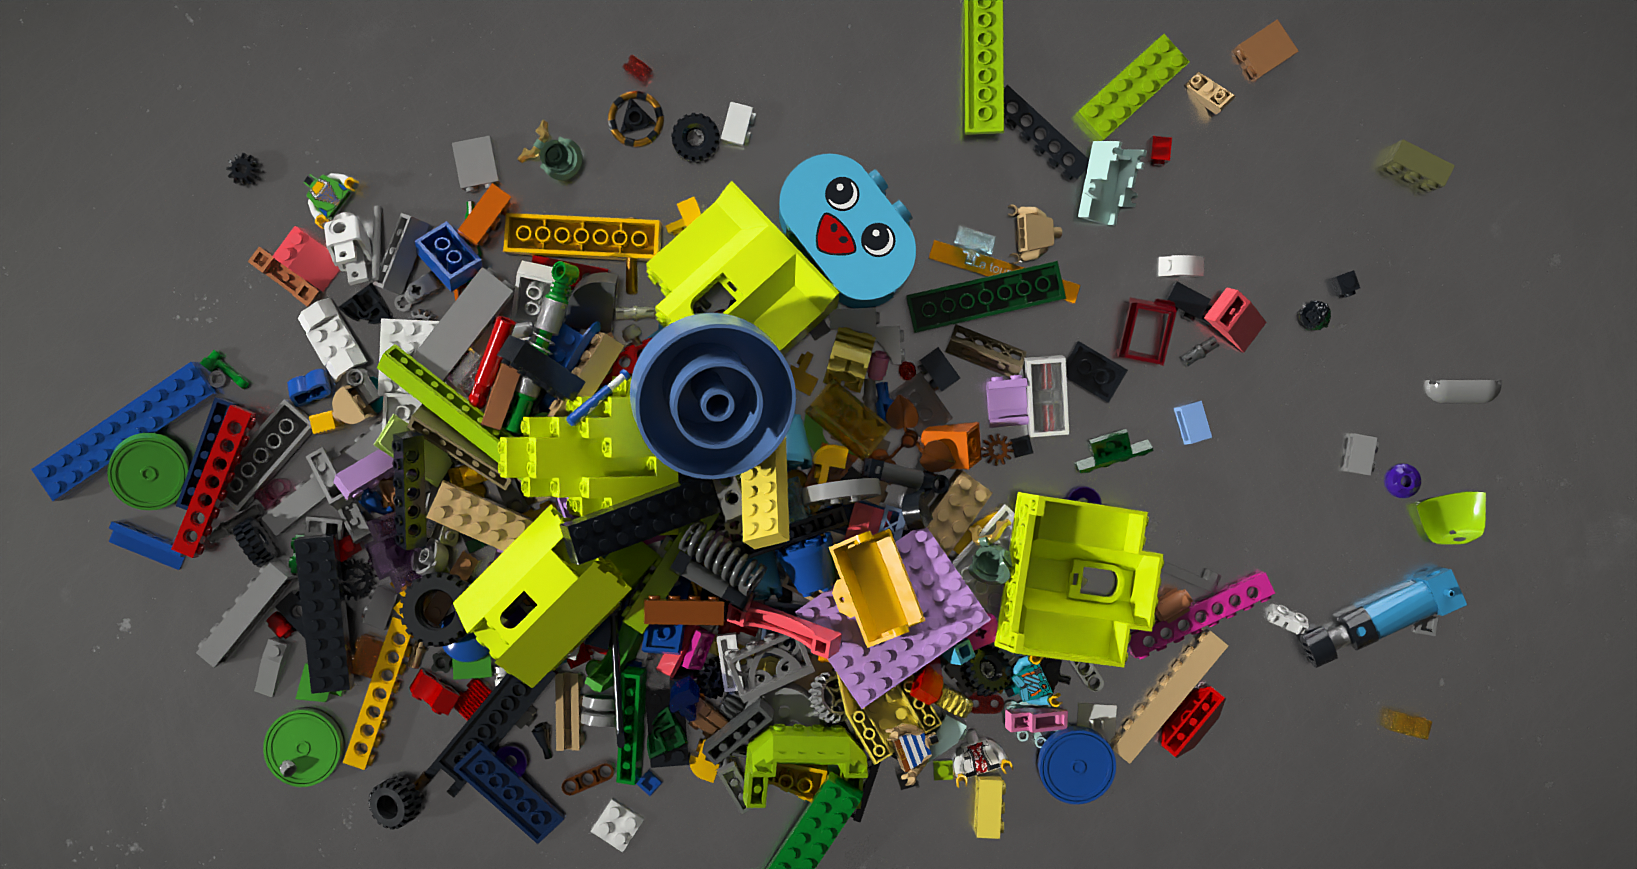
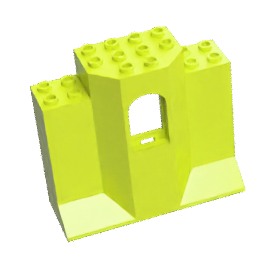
M733 181L727 185L718 199L646 263L647 277L654 285L659 284L662 288L661 292L666 297L655 307L656 320L663 328L681 318L695 315L693 311L695 302L719 282L737 300L723 314L742 318L760 328L775 343L783 356L838 307L840 292ZM729 282L737 288L735 292L729 287Z
M1018 492L1009 546L1012 567L1009 568L1010 578L1003 586L994 646L1016 654L1124 668L1128 660L1127 647L1131 640L1130 629L1152 632V627L1155 625L1154 614L1155 608L1158 605L1157 594L1158 588L1161 586L1160 575L1161 569L1164 566V554L1142 550L1146 542L1145 529L1149 522L1148 512ZM1084 567L1113 571L1116 575V587L1112 595L1104 597L1080 593ZM1074 573L1078 574L1076 585L1073 584Z

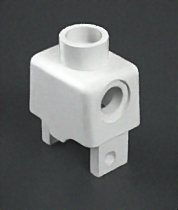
M343 212L337 214L333 221H329L324 225L326 246L332 261L341 271H347L350 286L369 281L367 265L372 264L369 236L358 217L353 213Z

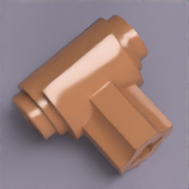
M1174 588L1158 598V605L1155 608L1154 615L1159 622L1167 621L1171 623L1190 611L1188 607L1191 606L1190 603L1193 600L1186 589L1177 590V588Z

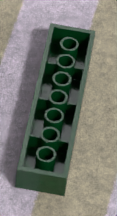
M1058 261L906 295L914 333L1066 299Z

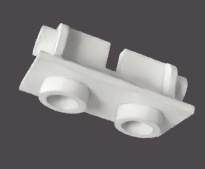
M1272 604L1273 613L1270 612L1267 617L1271 623L1283 627L1285 622H1288L1286 629L1296 634H1303L1305 629L1309 628L1308 619L1303 614L1293 613L1283 605Z

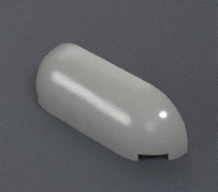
M1425 380L1427 395L1438 403H1488L1499 395L1502 388V380Z

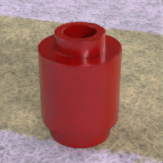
M278 611L274 612L266 620L268 627L279 639L283 637L287 639L294 633V627Z

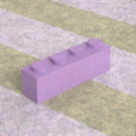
M378 449L337 473L333 483L346 500L352 497L357 498L364 492L363 490L368 487L372 489L383 478L389 479L394 475L392 465L394 459Z

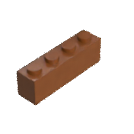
M649 595V598H644V624L724 625V601L720 600L718 596H708V599H700V596H688V599H680V596L670 595L668 599H660V595Z

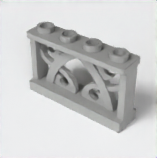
M771 633L764 636L763 640L749 642L746 644V647L740 650L733 649L729 651L728 655L724 656L741 700L744 703L815 672L805 645L794 639L796 642L795 648L788 653L787 651L790 649L791 643L784 646L783 642L791 637L781 633ZM799 650L804 660L803 663H799L793 657ZM765 652L783 657L778 662L776 674L773 676L765 670L757 669L758 663ZM743 658L747 660L746 664H741V666L749 668L748 671L741 672L737 670L736 663L738 660ZM783 664L787 665L788 669L782 671L781 666ZM755 674H763L765 676L764 680L758 681L760 676H755ZM739 676H747L748 687L743 688Z

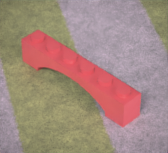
M756 601L752 602L747 613L740 611L730 603L728 605L726 621L742 627H759L784 634L806 645L811 649V653L826 659L839 652L842 633Z

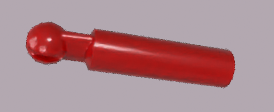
M498 316L474 379V387L468 396L469 403L479 410L487 404L488 393L494 385L502 363L501 361L503 360L497 354L508 336H512L516 322L506 317Z

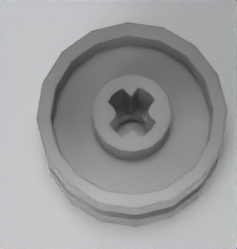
M583 695L582 706L591 710H585L581 713L582 724L598 727H616L614 695Z

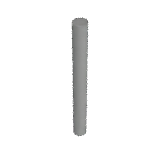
M374 206L372 280H379L381 206Z

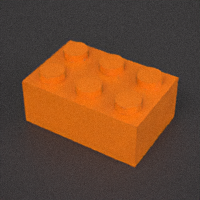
M492 183L458 229V234L475 248L478 245L483 246L489 238V230L494 231L500 223V215L503 214L505 216L511 208V196Z

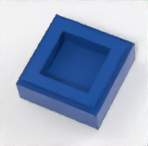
M649 769L636 784L651 796L663 781Z

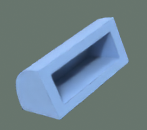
M1202 401L1174 408L1184 445L1212 438Z

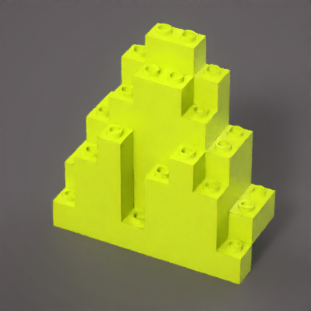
M631 378L628 381H623L612 391L613 396H608L576 426H570L567 423V416L523 417L521 422L523 437H500V442H498V452L500 454L498 472L501 474V477L523 478L521 491L526 497H569L566 507L571 515L582 517L678 482V472L665 465L650 451L637 427L630 403ZM577 396L574 402L568 400L566 402L568 415L592 396ZM678 528L661 535H678Z

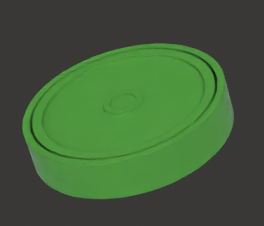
M139 433L123 440L113 451L107 471L108 482L113 493L128 506L140 510H158L171 505L179 498L189 471V463L183 449L172 439L157 433Z
M311 708L295 709L275 720L266 733L263 745L264 758L273 775L280 781L295 787L316 785L328 778L339 766L344 750L342 733L335 721L327 714ZM284 760H291L297 766L296 772L289 777H284L280 772L279 767Z

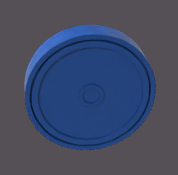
M1069 726L1066 729L1056 731L1044 742L1038 755L1037 767L1043 785L1053 797L1068 804H1085L1096 800L1109 789L1116 773V759L1109 743L1100 733L1084 726Z

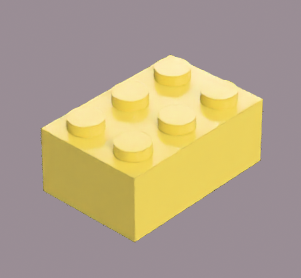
M982 773L976 775L974 832L977 838L1000 839V833H1004V822L1002 821L1001 814H1005V802H1003L1002 795L1006 793V783H1004L1000 774Z

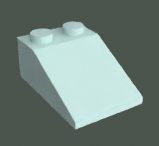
M946 710L943 711L939 718L942 724L932 731L936 733L939 743L929 746L932 753L929 762L957 744L959 739L963 740L968 731L964 720Z

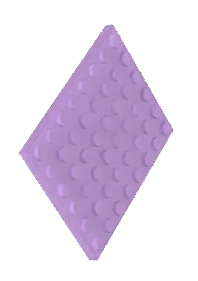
M927 527L912 530L895 542L926 620L908 627L910 632L867 648L856 617L850 618L839 612L832 594L835 584L831 590L821 593L795 611L801 619L842 633L839 652L828 660L861 709L991 620Z

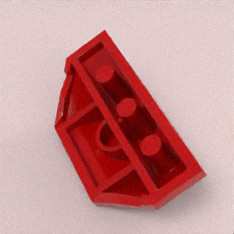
M1211 686L1192 690L1162 725L1161 746L1176 758L1195 748L1219 719L1226 698Z

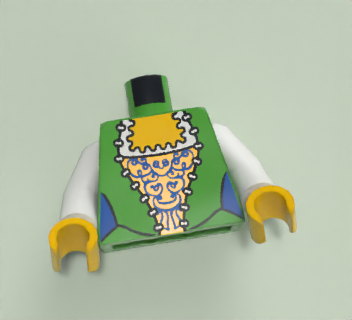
M330 173L328 176L322 174L319 179L311 174L306 177L304 184L311 188L306 195L309 198L308 205L312 216L315 218V223L321 229H324V222H329V219L332 220L355 191L353 185L355 183L359 184V181L344 174Z

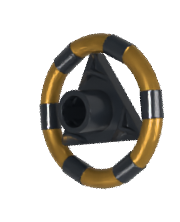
M630 91L620 95L612 103L608 113V124L613 136L628 146L639 147L649 144L659 135L663 127L664 115L660 104L653 96L645 92ZM632 98L649 102L654 108L657 121L655 122ZM629 99L621 131L619 132L615 121V114L617 109ZM655 126L654 130L643 139L635 140L623 136L624 134Z

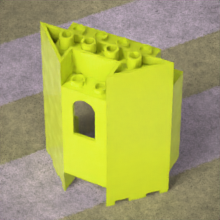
M552 504L453 602L466 633H474L477 636L476 640L490 650L489 654L496 660L495 664L531 688H534L549 672L554 671L620 605L618 602L632 589L621 578L623 573L611 560H604L602 557L580 565L570 562L560 524L572 519L564 518ZM525 591L537 606L515 628H506L501 622L502 613Z

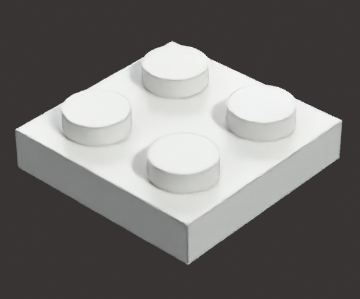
M612 798L591 832L623 852L644 819Z

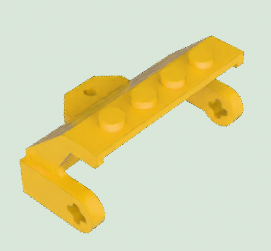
M890 529L872 535L871 531H867L829 547L841 578L836 581L832 592L836 605L842 614L850 618L856 617L867 648L910 632L908 627L926 621Z

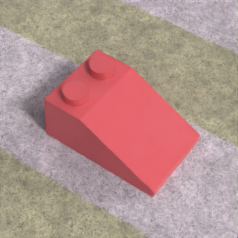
M297 226L293 227L272 256L322 292L326 291L340 271L338 266L334 265L327 247Z

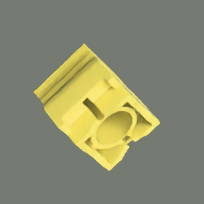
M839 327L823 383L840 385L841 381H845V387L860 393L876 337H872L871 334L865 332H855L848 327Z

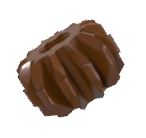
M997 433L996 440L992 435H989L991 442L983 441L988 446L981 447V450L987 451L982 457L990 456L987 460L988 464L994 459V466H998L1000 459L1001 464L1005 465L1004 457L1011 460L1007 452L1013 453L1014 450L1007 448L1012 445V442L1005 444L1007 436H1004L1000 441V434ZM999 444L1002 452L995 455L993 446H998Z

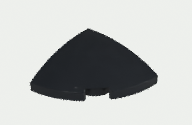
M372 283L338 307L355 321H359V319L368 320L369 324L380 323L381 319L391 318L385 302Z

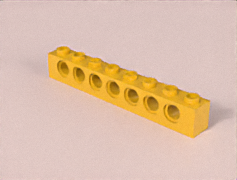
M397 615L392 617L343 763L362 770H366L374 763L375 755L373 753L375 748L379 747L382 737H379L380 732L387 725L388 719H386L387 712L392 710L394 704L392 697L394 693L397 694L400 687L399 677L400 675L403 676L406 670L405 659L406 657L409 658L412 652V646L410 645L414 636L408 635L405 631L407 626L402 625L401 622L403 618ZM398 634L404 635V644L397 641ZM392 652H396L399 655L398 662L391 659ZM386 670L392 672L393 678L391 680L386 679L384 675ZM380 688L386 691L385 698L379 696L378 690ZM374 706L380 709L379 716H375L372 713ZM367 725H371L374 728L373 734H369L366 731ZM360 743L367 745V752L361 751Z

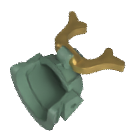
M542 120L540 126L535 131L540 135L539 139L536 140L530 151L524 148L517 160L522 163L528 158L536 157L540 152L542 162L540 167L548 176L560 181L570 179L581 167V149L571 139L559 137L558 140L547 141L549 136L547 132L548 122Z
M1009 519L1002 522L997 521L996 530L991 535L979 537L982 530L980 525L967 529L972 534L973 542L978 546H982L976 551V555H973L972 564L969 566V574L979 582L989 585H1000L1007 582L1010 578L1009 568L1012 567L1010 551L998 544H992L1000 538L1004 529L1011 524Z

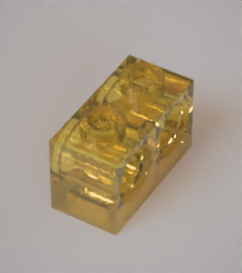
M1389 709L1384 728L1428 740L1432 721Z

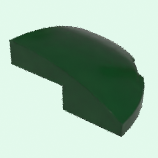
M670 707L665 708L653 720L652 725H654L652 734L647 736L649 759H654L688 744L676 716Z

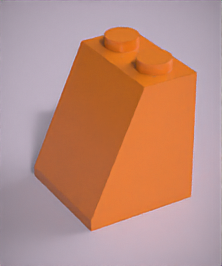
M979 422L929 426L923 430L921 442L924 444V450L926 444L933 440L942 441L949 447L956 461L949 469H970L982 460Z

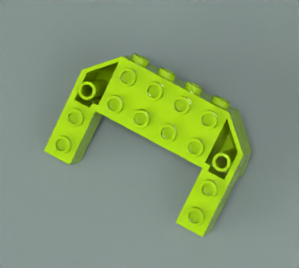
M775 724L774 726H767L747 744L743 801L746 808H766L768 777H776L777 764L838 765L840 768L839 777L862 791L863 779L868 778L867 755L862 746L841 725L824 727L823 725L814 724L811 727L802 724H794L793 726ZM861 801L856 809H861Z

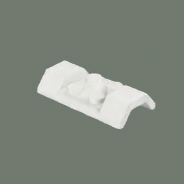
M331 298L316 301L301 311L298 319L313 348L335 383L340 381L342 375L354 367L368 362Z

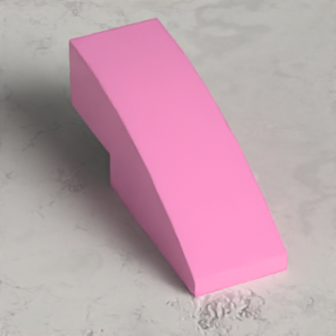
M1005 709V728L1010 732L1030 731L1031 733L1063 730L1068 725V710Z

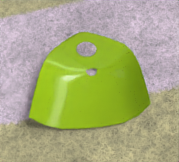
M1460 492L1427 499L1416 506L1428 538L1436 544H1466L1483 535L1486 522V493ZM1454 530L1456 534H1450V531ZM1458 537L1466 538L1464 541L1453 540Z

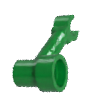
M213 350L207 358L204 357L200 364L211 373L217 367L242 389L245 390L249 385L247 381L221 361L223 356L216 350Z

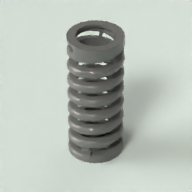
M701 520L694 522L681 539L679 549L684 552L687 550L688 555L691 557L696 556L697 562H704L707 569L713 568L714 574H721L724 581L730 580L732 587L739 585V591L745 596L750 595L764 577L767 567L760 563L757 572L754 575L751 574L758 564V560L753 559L745 572L738 577L740 570L750 557L748 553H745L737 565L729 572L732 563L739 556L741 548L736 547L727 561L721 565L723 558L727 555L733 543L728 541L712 560L714 553L724 541V536H718L710 549L703 554L705 548L715 536L716 531L711 529L701 544L695 548L696 543L699 544L698 540L705 532L707 524Z

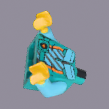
M1027 655L1017 661L1012 669L1011 676L1014 683L1006 686L1004 689L1008 698L1019 694L1022 701L1028 704L1058 707L1063 703L1056 700V698L1061 696L1060 693L1051 696L1053 692L1039 664L1044 657L1038 658L1037 656Z

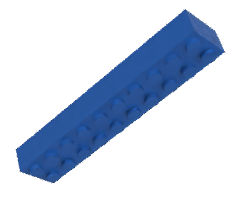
M190 362L31 470L51 500L61 501L106 471L113 451L123 440L139 433L160 434L219 393L215 387L210 385L208 376L199 363Z

